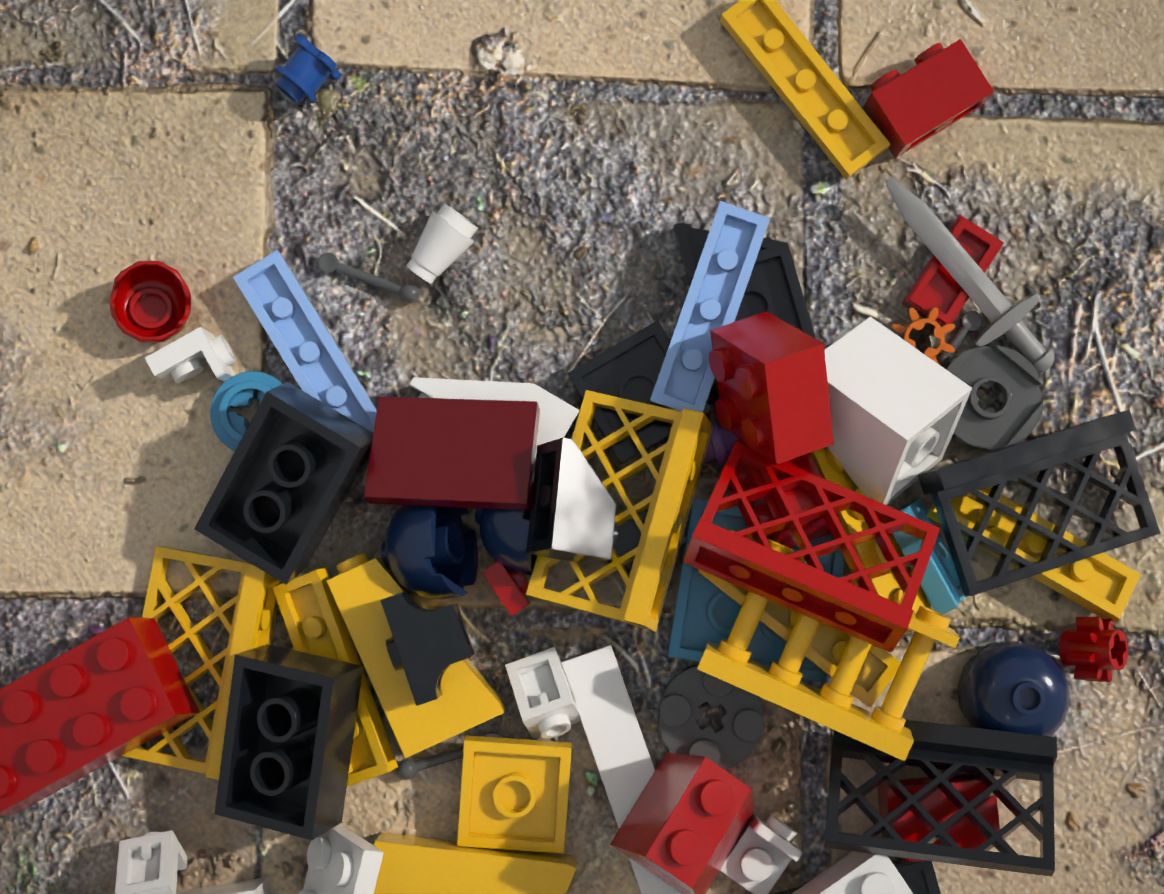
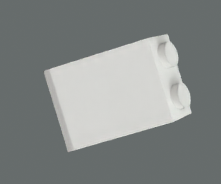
M870 316L854 329L846 328L841 331L832 345L824 350L834 441L833 445L827 447L864 496L888 505L918 480L917 475L928 472L943 459L972 387Z

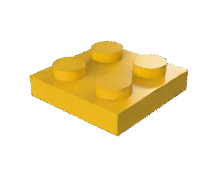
M466 735L463 750L457 846L564 854L572 743Z

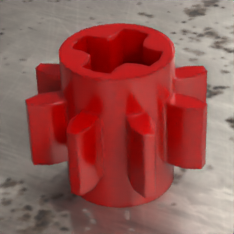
M1076 617V629H1066L1060 638L1059 654L1063 665L1066 668L1075 669L1074 679L1111 682V670H1122L1127 662L1128 643L1125 634L1121 630H1112V619Z

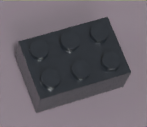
M289 382L267 391L194 529L287 585L307 568L371 452L373 433Z
M270 644L236 654L214 814L308 840H314L342 823L363 666Z

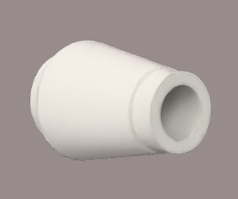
M444 203L438 213L432 211L411 256L412 258L406 266L423 280L432 284L437 276H440L475 242L471 237L478 227Z

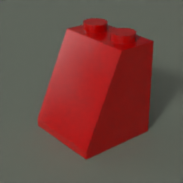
M665 753L610 845L680 893L706 894L754 813L752 789L707 757Z

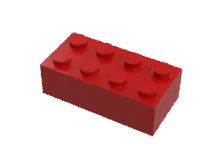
M128 617L0 689V817L25 810L200 713L155 618Z

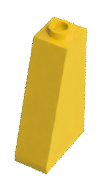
M362 553L336 565L339 575L326 581L405 758L505 712L507 708L501 696L468 658L453 663L446 669L441 682L442 695L438 699L416 706L404 668L396 671L390 660L386 639L393 636L381 603L382 599L408 591L394 578L391 570L386 568L382 558H374L368 561L366 554ZM409 593L411 599L417 605L424 608L412 593Z
M382 832L374 842V846L384 852L374 894H566L577 868V858L562 853L457 846V841L386 832Z

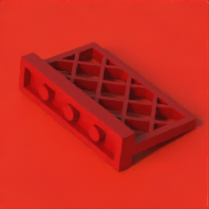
M735 441L702 517L699 519L691 537L683 563L892 653L908 629L914 612L912 607L940 528L786 462L776 465L756 450ZM740 462L759 470L766 485L743 491L734 473L738 463ZM728 487L732 495L723 497ZM797 487L806 490L812 494L817 507L795 513L784 491ZM772 495L783 517L760 524L749 502ZM738 506L748 528L731 532L713 524L712 521L716 512ZM847 509L860 513L869 529L847 535L836 513ZM824 517L835 540L812 547L801 524ZM789 528L800 551L784 555L771 548L766 535ZM902 531L921 539L922 542L918 552L899 558L887 535ZM875 539L887 562L864 569L853 546ZM841 550L852 574L840 578L828 574L824 571L818 557ZM913 566L910 575H908L905 568ZM893 573L903 591L900 603L898 604L879 596L870 579Z

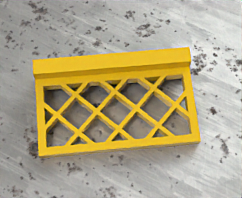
M589 390L585 391L572 440L586 460L596 455L600 458L610 476L602 481V484L606 490L615 486L628 508L615 516L617 527L633 518L641 532L638 547L621 557L613 548L612 562L589 576H586L580 563L569 561L580 581L562 592L544 588L549 568L561 560L537 556L526 595L656 632L713 429L712 423L703 412L685 408L681 412ZM597 406L617 411L624 424L622 428L600 441L597 440L591 429ZM626 413L640 417L630 422ZM654 420L672 423L668 442L648 454L636 431ZM630 435L642 458L616 473L604 450ZM588 438L592 446L584 450ZM663 457L660 470L658 471L654 462ZM648 466L656 480L653 494L634 505L621 482ZM648 509L644 523L639 514ZM634 560L629 575L625 568V565ZM617 570L626 584L620 609L601 604L592 587L593 584ZM585 590L590 600L578 598L574 595Z
M156 546L142 618H155L158 624V619L172 610L185 633L168 645L171 653L191 641L204 661V665L184 678L200 713L194 715L192 719L178 729L174 730L171 728L162 733L165 738L153 747L138 746L122 756L204 773L206 778L219 780L234 658L236 654L266 644L271 645L278 611V603L272 587L283 582L249 562ZM170 559L184 562L195 578L194 582L176 595L166 581ZM199 565L213 568L204 574ZM225 570L241 572L237 595L223 604L210 581ZM201 588L215 611L194 626L180 603ZM164 597V599L166 600V602L161 605V603H162V598ZM234 609V614H233V619H232V617H231V615L229 614V612ZM220 619L230 635L227 648L214 657L200 636V633ZM224 661V666H223V671H222V669L220 668L219 664ZM210 671L219 685L217 701L203 709L190 685ZM214 713V718H213V723H212L211 720H210V718H209V716ZM198 724H200L209 739L206 760L190 757L179 739ZM170 745L174 753L162 750Z

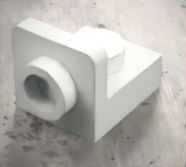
M202 327L145 357L155 377L167 382L174 380L175 383L185 382L200 374L204 370L202 363L206 361L209 363L215 376L225 382L235 375L230 365L237 362L225 338L221 334L214 337L212 333Z
M555 647L505 664L522 721L532 738L540 736L542 738L558 737L571 729V725L581 721Z
M753 813L720 871L753 894H768L792 859L798 861L803 854L799 846L793 842L798 833L773 815H770L765 822Z
M173 830L149 832L140 837L119 841L115 894H176L177 871L187 868V855Z

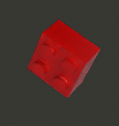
M767 311L710 330L713 350L709 353V365L714 377L717 379L719 400L715 403V410L719 423L726 431L734 434L748 444L751 449L756 450L776 465L834 444L824 343Z

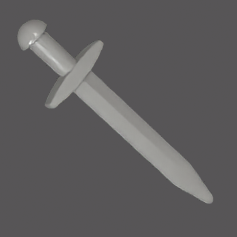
M888 179L886 186L905 222L990 320L991 323L980 333L974 344L979 348L1005 334L1019 352L1031 362L1038 373L1047 371L1054 362L1055 355L1051 347L1045 349L1021 321L1040 300V295L1032 293L1011 305L927 204L896 180Z

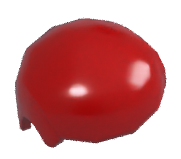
M137 261L121 271L114 279L110 297L111 316L123 334L139 342H166L183 330L191 312V293L178 270L160 261Z

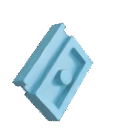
M921 498L898 509L901 512L936 526L933 520L926 516L928 511ZM902 531L892 533L904 556L918 552L922 542L921 539ZM939 533L920 586L934 610L945 614L959 606L958 603L962 602L965 597L950 551Z

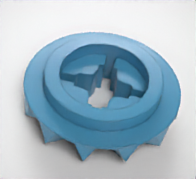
M257 371L239 373L226 380L215 393L210 409L211 424L220 441L235 451L249 423L248 419L242 417L241 414L233 412V408L251 407L253 400L257 398L258 392L260 405L267 391L283 383L269 374Z

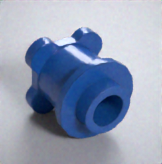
M297 34L293 38V42L298 48L283 66L276 64L273 68L274 72L280 77L275 82V85L283 94L298 105L303 99L314 104L317 100L314 94L329 77L334 81H338L342 74L337 70V64L327 54L316 48L304 36Z

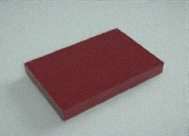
M379 396L364 498L369 504L530 510L540 415L538 402Z

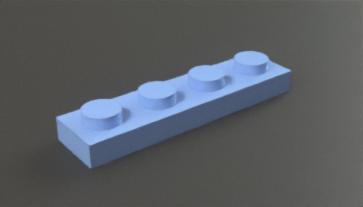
M720 201L649 403L681 412L683 408L703 412L715 379L709 365V353L713 350L710 330L735 321L770 221L769 217Z
M276 250L233 276V279L301 390L373 433L377 408L282 254Z

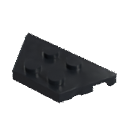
M678 223L673 226V232L690 287L709 231L690 227L691 224ZM763 238L734 322L767 311L816 339L788 243Z

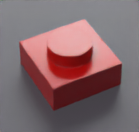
M497 561L482 571V574L511 616L531 604L525 595L529 581L524 574L507 569Z

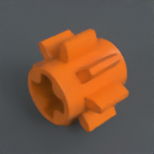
M910 307L908 308V316L911 321L905 326L900 324L891 325V328L901 333V338L913 347L916 346V342L909 338L910 331L912 329L921 330L925 323L931 325L929 334L936 337V342L933 347L923 346L920 352L936 363L938 361L935 355L941 350L946 352L955 351L952 345L945 343V333L952 331L955 325L953 323H945L940 326L935 321L938 316V308L932 307L929 310L926 318H919L917 311Z

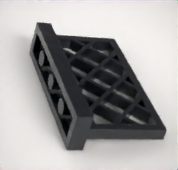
M1130 409L917 475L923 494L932 495L964 597L977 595L1161 534L1127 434L1136 430ZM1114 448L1120 466L1114 483L1093 472L1101 451ZM1086 456L1083 465L1074 461ZM1061 465L1078 475L1068 498L1046 487L1054 466ZM1040 471L1036 480L1026 476ZM1014 480L1031 490L1020 514L998 502L1007 481ZM1088 481L1109 492L1099 516L1078 505ZM992 486L988 496L978 491ZM967 495L983 504L973 529L957 521L950 499ZM1041 496L1062 507V511L1052 531L1030 520ZM1119 499L1133 506L1140 528L1126 532L1110 523ZM993 511L1016 523L1005 547L982 535ZM1073 514L1094 525L1086 545L1078 547L1062 538ZM1025 529L1047 540L1039 561L1034 563L1015 554ZM1105 532L1112 535V537L1101 540ZM962 535L968 538L966 544L964 543ZM978 544L1000 556L992 576L979 581L976 580L970 561ZM1058 547H1060L1061 549L1067 551V552H1064V553L1055 555V552H1056V550H1057ZM1010 562L1019 566L1007 571Z
M906 720L904 727L911 730L914 742L906 760L903 761L832 729L824 848L1052 877L1055 871L1054 763L1057 759V737ZM842 758L865 760L877 774L859 788H856L841 772ZM905 765L917 766L932 781L912 795L893 774ZM938 769H942L945 771L943 773H940ZM959 772L974 773L988 788L968 802L949 780ZM994 776H1000L1001 778L997 780ZM1014 779L1039 781L1040 798L1027 809L1004 788ZM882 782H885L903 801L900 806L884 818L864 797ZM841 787L848 796L839 802ZM939 788L959 809V811L940 825L920 804V802ZM994 795L1016 816L998 832L976 811L977 808ZM853 804H856L874 824L862 835L837 832L838 816ZM911 810L930 833L919 842L905 841L890 825ZM1039 811L1040 824L1032 817ZM967 817L988 840L976 849L961 848L947 832ZM1023 824L1040 841V857L1018 855L1004 839ZM882 833L886 838L876 836ZM936 840H938L942 845H937V844H932V843H934ZM995 847L999 852H992L989 850Z

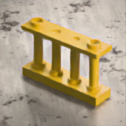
M767 539L771 548L784 555L795 552L780 543ZM748 591L728 639H721L719 645L708 641L697 669L905 761L914 740L911 730L904 727L906 719L902 715L935 641L937 640L956 648L960 638L954 629L948 627L951 619L921 605L917 613L913 612L908 626L909 629L914 630L911 641L882 706H875L873 712H870L852 704L854 696L850 692L872 644L850 636L830 684L824 683L820 690L802 682L803 674L799 672L820 622L799 613L779 661H772L770 667L750 659L752 651L748 649V646L768 603V599Z

